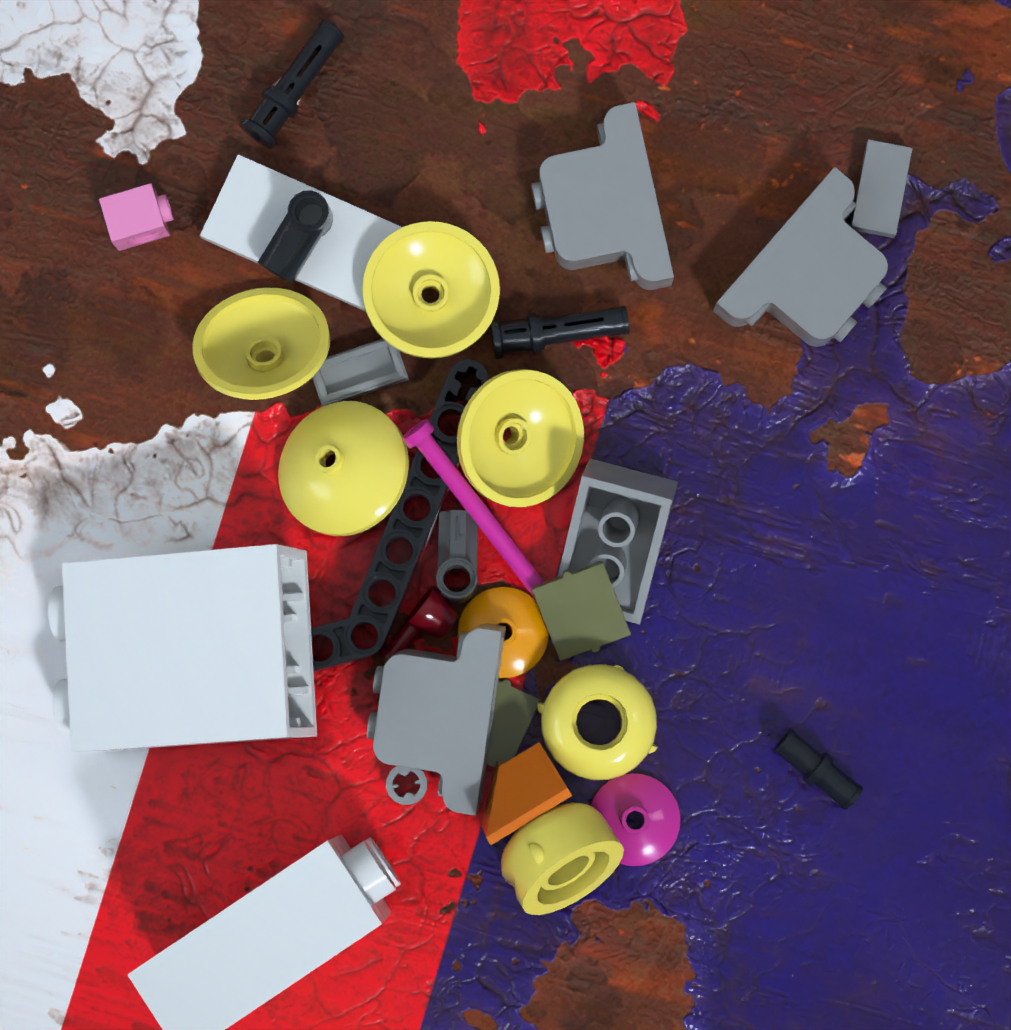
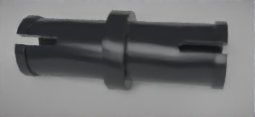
M793 729L788 730L778 741L773 752L779 754L803 774V781L809 786L815 784L838 803L843 810H847L860 796L863 787L832 763L834 758L828 753L820 754L796 734V731Z

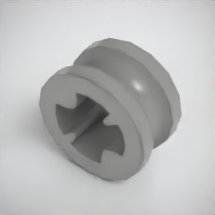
M396 766L389 772L386 779L388 795L401 805H411L420 801L428 789V779L425 772L420 769ZM410 771L414 772L419 780L415 781V784H420L419 791L416 794L408 792L404 797L400 796L395 788L399 787V784H394L396 776L398 774L407 776Z

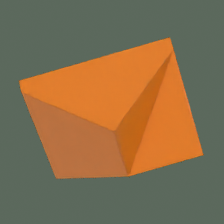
M540 742L505 763L496 761L481 820V826L490 845H493L572 796Z

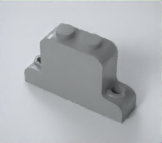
M636 103L618 105L607 112L604 123L597 124L600 146L548 157L540 167L539 182L531 183L536 210L544 209L548 225L540 227L545 253L554 252L557 263L568 270H577L623 260L626 262L630 281H635L643 289L655 290L669 287L672 285L674 274Z
M834 167L718 300L713 312L731 326L740 327L749 324L752 327L767 311L810 346H823L833 337L838 342H841L857 324L852 315L863 303L870 309L887 289L881 283L888 269L885 256L844 221L857 206L853 201L855 189L852 181Z
M480 624L469 633L461 632L457 656L403 649L388 659L384 667L377 666L375 671L373 693L380 694L378 712L371 711L369 716L367 739L374 740L373 750L376 757L388 765L439 773L438 796H441L445 805L456 813L476 816L481 808L506 626Z

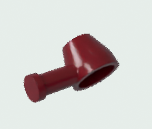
M433 586L423 595L410 612L404 625L379 653L388 661L398 651L408 649L421 632L441 638L453 625L458 615L449 601Z

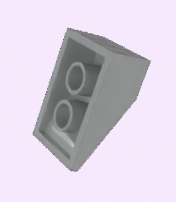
M589 459L581 477L557 577L562 576L563 571L566 569L573 572L603 561L626 621L640 625L678 481Z

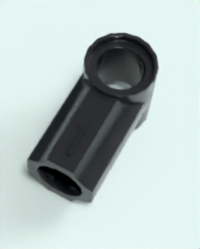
M312 190L302 191L290 200L288 213L258 260L259 265L291 284L294 283L320 238L331 229L333 213L326 199L321 194ZM315 204L322 208V216L317 223L305 225L299 221L300 212L305 206Z

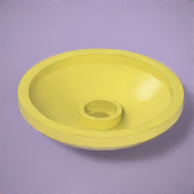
M428 221L404 226L390 234L377 246L364 272L362 292L367 316L377 333L387 343L397 350L412 356L442 358L467 349L487 331L498 307L500 285L494 261L479 240L457 226L443 222ZM429 288L436 290L439 295L438 300L433 303L424 301L421 295L424 290Z
M282 288L251 289L223 300L205 315L194 335L193 356L202 378L217 391L240 399H268L297 389L318 372L328 355L330 333L327 320L321 309L304 295Z
M516 369L500 373L480 386L464 408L457 433V451L460 465L470 484L487 499L509 507L533 506L559 492L575 472L584 444L583 419L579 406L571 392L554 377L528 369ZM509 427L511 430L510 438L506 442H504L503 433L504 430Z
M357 401L331 403L316 409L306 416L288 437L279 462L278 479L280 492L292 515L308 528L329 536L354 535L378 524L397 504L408 477L409 456L407 445L402 440L403 435L400 429L379 409ZM335 454L336 459L334 464L330 467H326L327 458L330 455Z

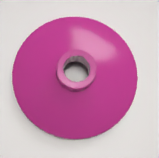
M632 773L613 778L598 790L590 806L603 815L624 848L623 857L619 864L643 866L653 863L663 857L677 839L680 829V811L677 801L663 783L651 776ZM632 811H638L644 817V823L638 829H631L626 823L627 815Z

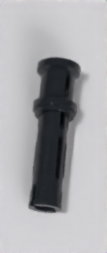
M322 20L317 30L299 54H297L276 86L265 88L261 93L263 100L249 119H243L240 122L239 126L248 136L269 149L274 147L276 144L275 136L288 118H295L299 108L297 105L298 100L319 74L338 44L345 38L343 33L327 21ZM316 50H318L319 53L313 59V61L308 66L303 75L300 78H298L297 75L303 69V67L308 62L313 53ZM292 88L290 93L287 95L285 93L287 89ZM271 112H274V115L271 117L269 122L266 125H263L264 121L269 116V114Z
M625 305L618 308L541 318L540 314L528 313L525 319L499 322L497 318H493L490 324L495 359H502L505 353L531 350L533 354H537L545 350V345L584 341L622 334L629 335L630 331Z

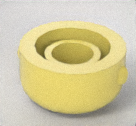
M596 664L574 669L555 684L544 703H537V709L542 714L541 730L548 751L558 764L578 777L591 780H610L623 776L636 768L648 753L651 754L658 748L657 745L653 744L657 730V715L652 697L645 686L634 675L625 671L619 665ZM589 701H607L614 705L619 712L621 719L620 731L616 738L608 744H590L578 732L576 725L577 714L581 707Z
M572 802L555 806L520 827L503 850L501 872L505 881L515 888L516 898L524 911L531 915H543L563 909L579 901L600 886L619 865L623 857L624 848L598 810L587 804Z

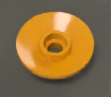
M497 587L481 592L467 604L461 614L458 624V641L461 632L469 633L480 624L498 625L506 623L512 628V635L509 639L504 640L499 678H512L526 673L542 658L549 639V632L537 601L527 593L511 587Z

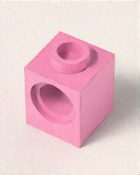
M151 183L99 199L111 242L118 251L170 236L167 222L174 220L168 198L166 194L158 196Z

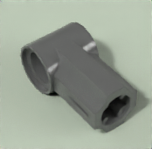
M466 510L439 511L437 589L449 603L463 604L472 599L478 585V525ZM455 570L463 571L470 578L469 586L461 592L450 591L444 584V579L448 573Z

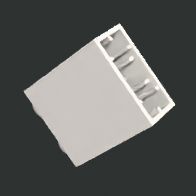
M272 544L62 563L63 586L53 588L50 593L48 619L54 637L60 642L66 641L67 678L58 680L54 687L52 709L58 730L62 734H70L71 752L114 751L317 737L306 550Z
M341 834L327 840L127 975L162 1030H225L383 924L392 913L384 897L395 891L396 887L401 885V882L371 837L351 849Z

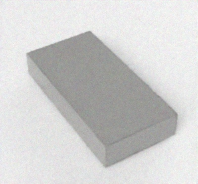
M868 139L855 198L857 206L853 210L850 227L855 231L890 238L896 236L912 148Z
M384 339L326 357L321 368L312 377L322 407L335 402L347 401L409 380L399 350L391 346Z

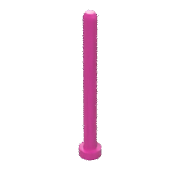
M425 419L416 424L402 437V440L408 448L416 446L535 599L532 586L543 583L544 580L431 436L435 428L429 420Z

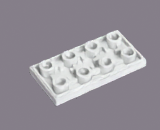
M237 155L200 237L258 263V260L288 213L290 200L302 191H315L326 199L333 213V223L331 229L320 238L295 280L366 311L362 288L367 263L377 246L386 237L402 227L241 155ZM315 204L305 206L300 212L299 221L305 225L317 223L321 219L322 208Z

